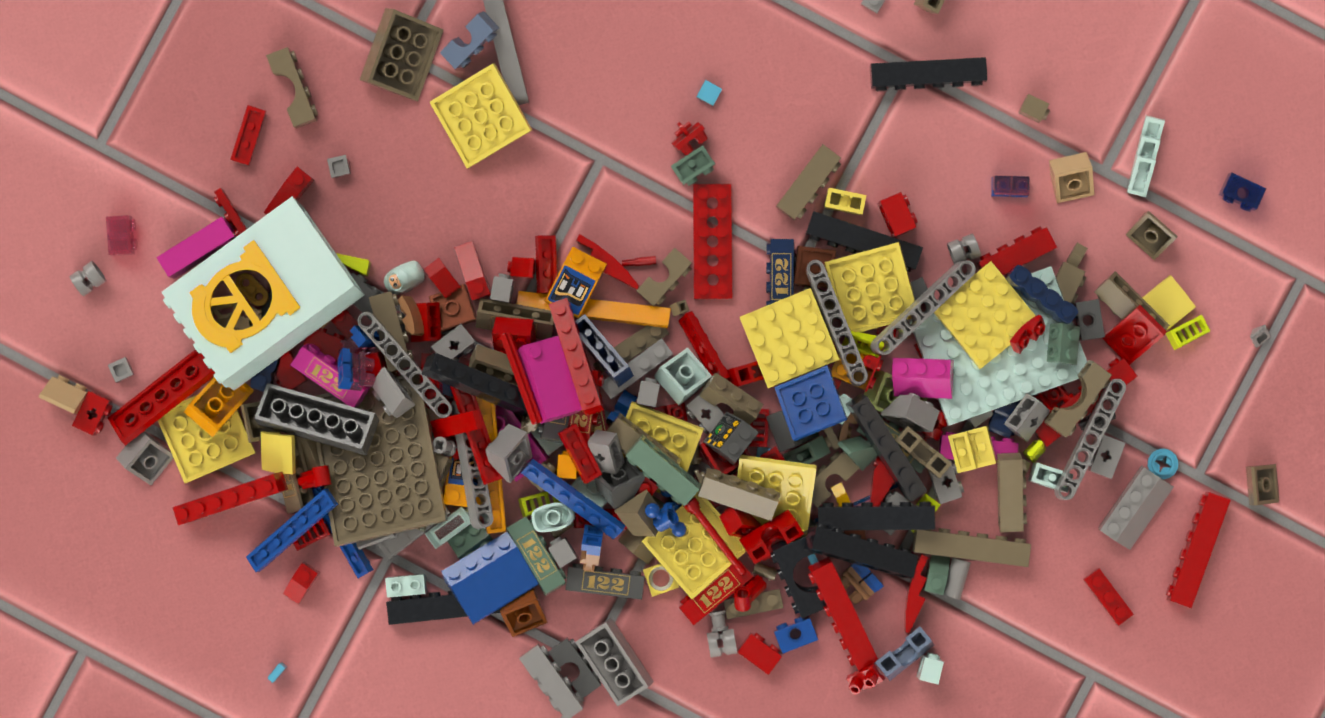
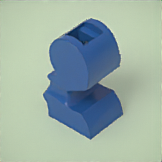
M624 390L614 406V411H611L606 421L612 423L619 413L626 417L631 402H636L638 397Z

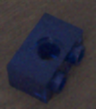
M1231 172L1227 175L1219 195L1223 197L1222 200L1233 204V202L1238 203L1241 209L1250 212L1251 210H1257L1267 188ZM1239 188L1244 189L1246 192L1244 199L1240 198L1237 194Z

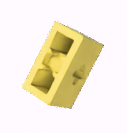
M828 188L824 208L862 215L867 195Z

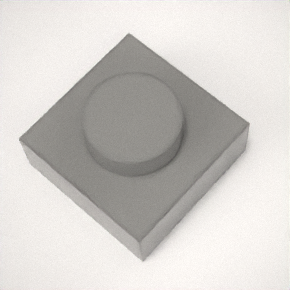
M863 0L861 5L877 14L885 0Z
M346 155L327 159L331 178L351 174Z
M126 357L108 365L116 383L134 375Z

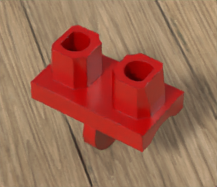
M689 121L685 125L678 122L677 126L679 129L674 132L678 138L671 144L683 154L688 155L693 151L689 141L695 138L698 144H702L708 139L704 132L705 128L699 122L693 126Z
M874 664L846 677V680L850 683L849 689L854 695L861 693V691L867 688L875 687L876 684L883 682L885 679L878 672Z

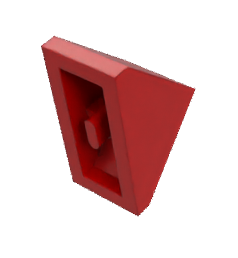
M437 258L424 268L429 278L445 298L461 288L440 258Z

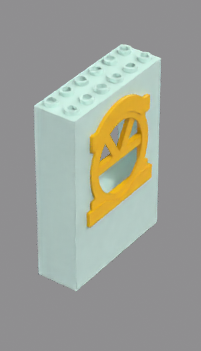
M293 196L162 291L165 297L163 299L164 303L175 312L173 314L174 318L185 327L183 329L184 333L195 342L193 344L194 348L199 354H203L205 357L203 361L209 369H213L215 372L213 376L219 384L222 383L225 388L229 387L232 390H236L365 295L308 212ZM241 270H252L262 274L268 280L272 290V300L267 313L261 320H259L229 276L230 274ZM221 281L225 282L233 296L212 298L215 288ZM238 303L225 328L220 326L212 315L211 307ZM244 310L253 326L243 330H234Z

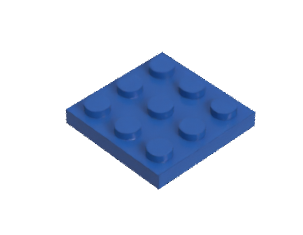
M828 366L774 387L794 441L848 420Z

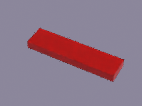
M478 409L430 421L435 438L449 437L483 428Z

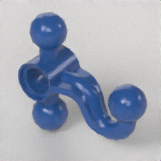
M660 489V492L664 497L668 498L672 496L667 491L664 492ZM675 501L666 502L661 510L655 503H650L646 506L645 514L649 518H653V524L658 531L663 532L671 528L673 535L676 537H682L686 534V526L684 523L679 522V517L675 511L682 505L681 503L677 504Z

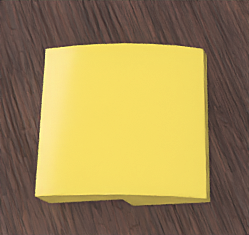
M1171 275L1142 297L1170 325L1167 330L1196 307Z
M988 426L948 436L957 473L997 463Z
M261 432L262 470L274 473L283 472V474L291 475L296 473L295 435L280 434V432Z

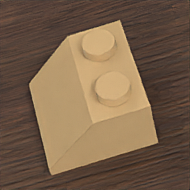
M1087 152L1049 160L1050 176L1057 203L1094 195L1093 170Z
M59 375L58 377H51L40 393L39 398L73 414H77L88 391H86L87 387L76 383V385L68 383L70 379Z

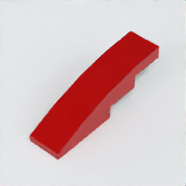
M579 234L576 242L592 249L590 256L607 264L603 273L635 289L639 288V285L630 273L612 255L593 241Z
M921 553L917 559L914 578L910 579L904 610V631L910 633L925 601V598L919 596L927 578L920 574L928 557Z

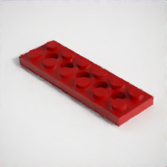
M693 184L694 299H732L731 184ZM710 198H715L718 201V206L714 209H710L707 206V200ZM710 217H715L718 220V225L715 228H710L707 225V220ZM710 236H715L718 239V245L710 247L707 244V239ZM715 255L718 258L716 266H710L707 263L709 256ZM714 274L718 277L719 281L716 285L708 283L707 278L709 275Z
M196 349L107 418L125 446L214 377L213 374L215 372L204 363L203 359L205 357L202 353L199 354ZM134 417V420L129 423V420Z

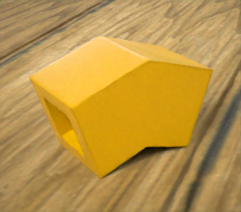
M842 483L831 487V491L839 506H842L844 502H850Z

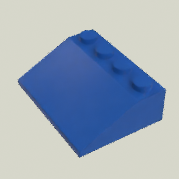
M508 532L503 533L441 571L443 579L473 625L539 585Z

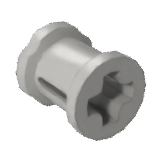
M437 437L433 441L435 453L449 457L455 454L457 446L454 441L446 440L444 437Z
M725 610L709 613L713 625L712 632L728 629L724 617Z

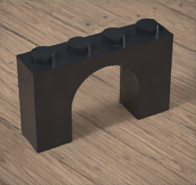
M808 530L803 531L804 535L789 544L782 540L771 545L773 552L770 553L774 564L778 562L780 567L777 570L780 579H785L787 586L784 588L788 597L792 596L794 603H791L795 614L799 613L801 618L821 611L826 606L825 601H820L816 590H818L817 586L804 587L797 584L793 578L796 564L801 559L814 554V552L804 550Z

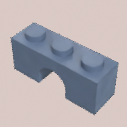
M484 11L478 13L465 26L471 33L472 39L470 44L464 43L457 37L451 40L440 52L454 69L465 68L472 61L470 58L474 54L478 55L484 49L483 44L486 41L488 43L497 36L495 32L499 27Z
M921 627L907 636L904 644L898 649L887 652L875 662L889 681L935 646Z

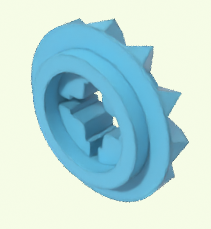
M1158 449L1149 456L1147 467L1160 478L1168 479L1176 473L1178 459L1172 451ZM1163 458H1165V463L1168 464L1170 468L1163 467L1160 470V465L1157 464V462L1155 461H1162Z

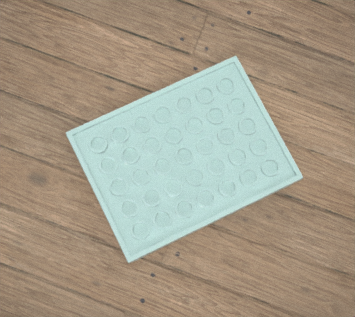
M1051 266L1031 273L1032 277L1041 279L1048 289L1056 291L1062 297ZM1019 290L1015 291L1036 316H1042L1046 325L1044 333L1039 336L1037 341L1029 339L1028 346L1023 349L1021 354L1014 352L1010 345L983 368L979 369L934 313L913 331L923 359L954 360L952 399L938 398L948 426L1022 400L1026 393L1033 396L1079 379L1077 375L1087 363L1080 341L1077 365L1047 362L1050 324L1057 322L1053 320L1050 314L1041 311L1035 302L1024 298Z

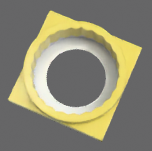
M661 564L643 569L652 597L679 588L678 583L670 574V580L666 586L659 587L654 584L653 574L657 570L666 571Z

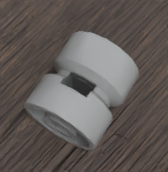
M973 234L962 237V241L956 239L947 243L954 264L958 261L973 260L981 257L978 243ZM964 246L967 247V249H968L967 252L964 251V248H963Z
M93 261L83 267V271L78 270L69 276L82 296L91 292L93 286L98 287L106 282L103 273Z
M733 629L723 630L721 634L718 632L707 633L711 658L719 657L722 653L726 655L737 654ZM722 639L723 647L718 648L717 640Z

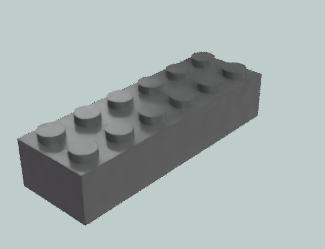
M269 383L265 387L254 417L260 426L366 456L379 423L378 417L373 412Z

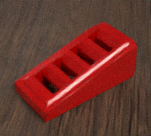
M761 409L759 414H764L765 418H756L753 421L764 422V426L753 425V422L750 424L754 429L764 430V434L758 433L756 436L763 437V441H752L749 446L767 447L768 421L766 416L769 415V409Z
M324 518L312 526L317 536L316 538H313L310 530H308L306 533L310 541L307 542L304 535H302L301 539L304 544L300 545L298 540L293 543L297 551L332 534ZM318 523L324 533L322 535H320L316 527V524Z

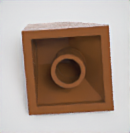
M534 588L503 606L500 610L512 637L548 623Z

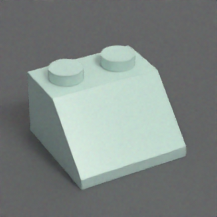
M687 347L663 364L654 377L673 400L680 405L695 394L712 375Z

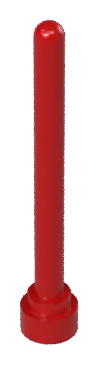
M693 497L683 507L687 512L696 516L740 575H745L746 569L701 512L699 501L696 497Z

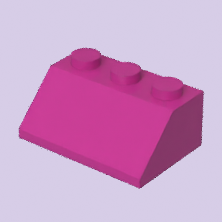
M893 358L892 381L894 396L898 397L914 393L922 398L952 399L954 360Z

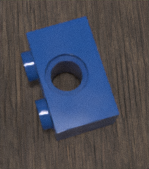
M798 617L794 619L795 623L788 625L786 622L776 626L777 630H774V634L782 654L818 640L809 617ZM794 628L799 629L801 632L797 639L790 637V631Z

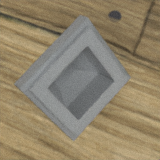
M1266 325L1252 329L1250 335L1256 348L1271 337Z

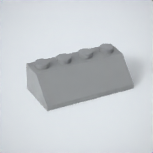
M1141 465L1098 529L1130 550L1174 486Z
M612 618L575 642L617 706L645 690L654 682Z

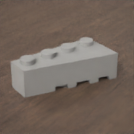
M537 644L519 659L532 678L537 680L542 692L549 696V701L554 709L560 711L563 715L561 718H571L583 709L584 704L582 702L585 700L582 699L578 692L575 693L571 687L573 685L567 676L563 677L559 671L562 669L557 663L549 659L548 656L550 654L544 645L541 647Z

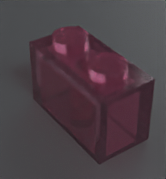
M130 215L106 217L108 255L135 254V250H137V239L133 236V231H136L135 219H132Z

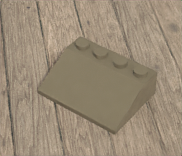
M385 8L360 80L418 101L443 29L395 9Z

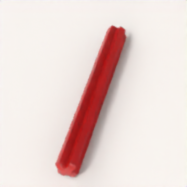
M510 332L504 333L500 338L531 424H538L542 422V417L512 334Z

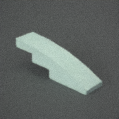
M1145 116L1127 193L1146 197L1156 163L1160 138L1165 123L1164 119Z

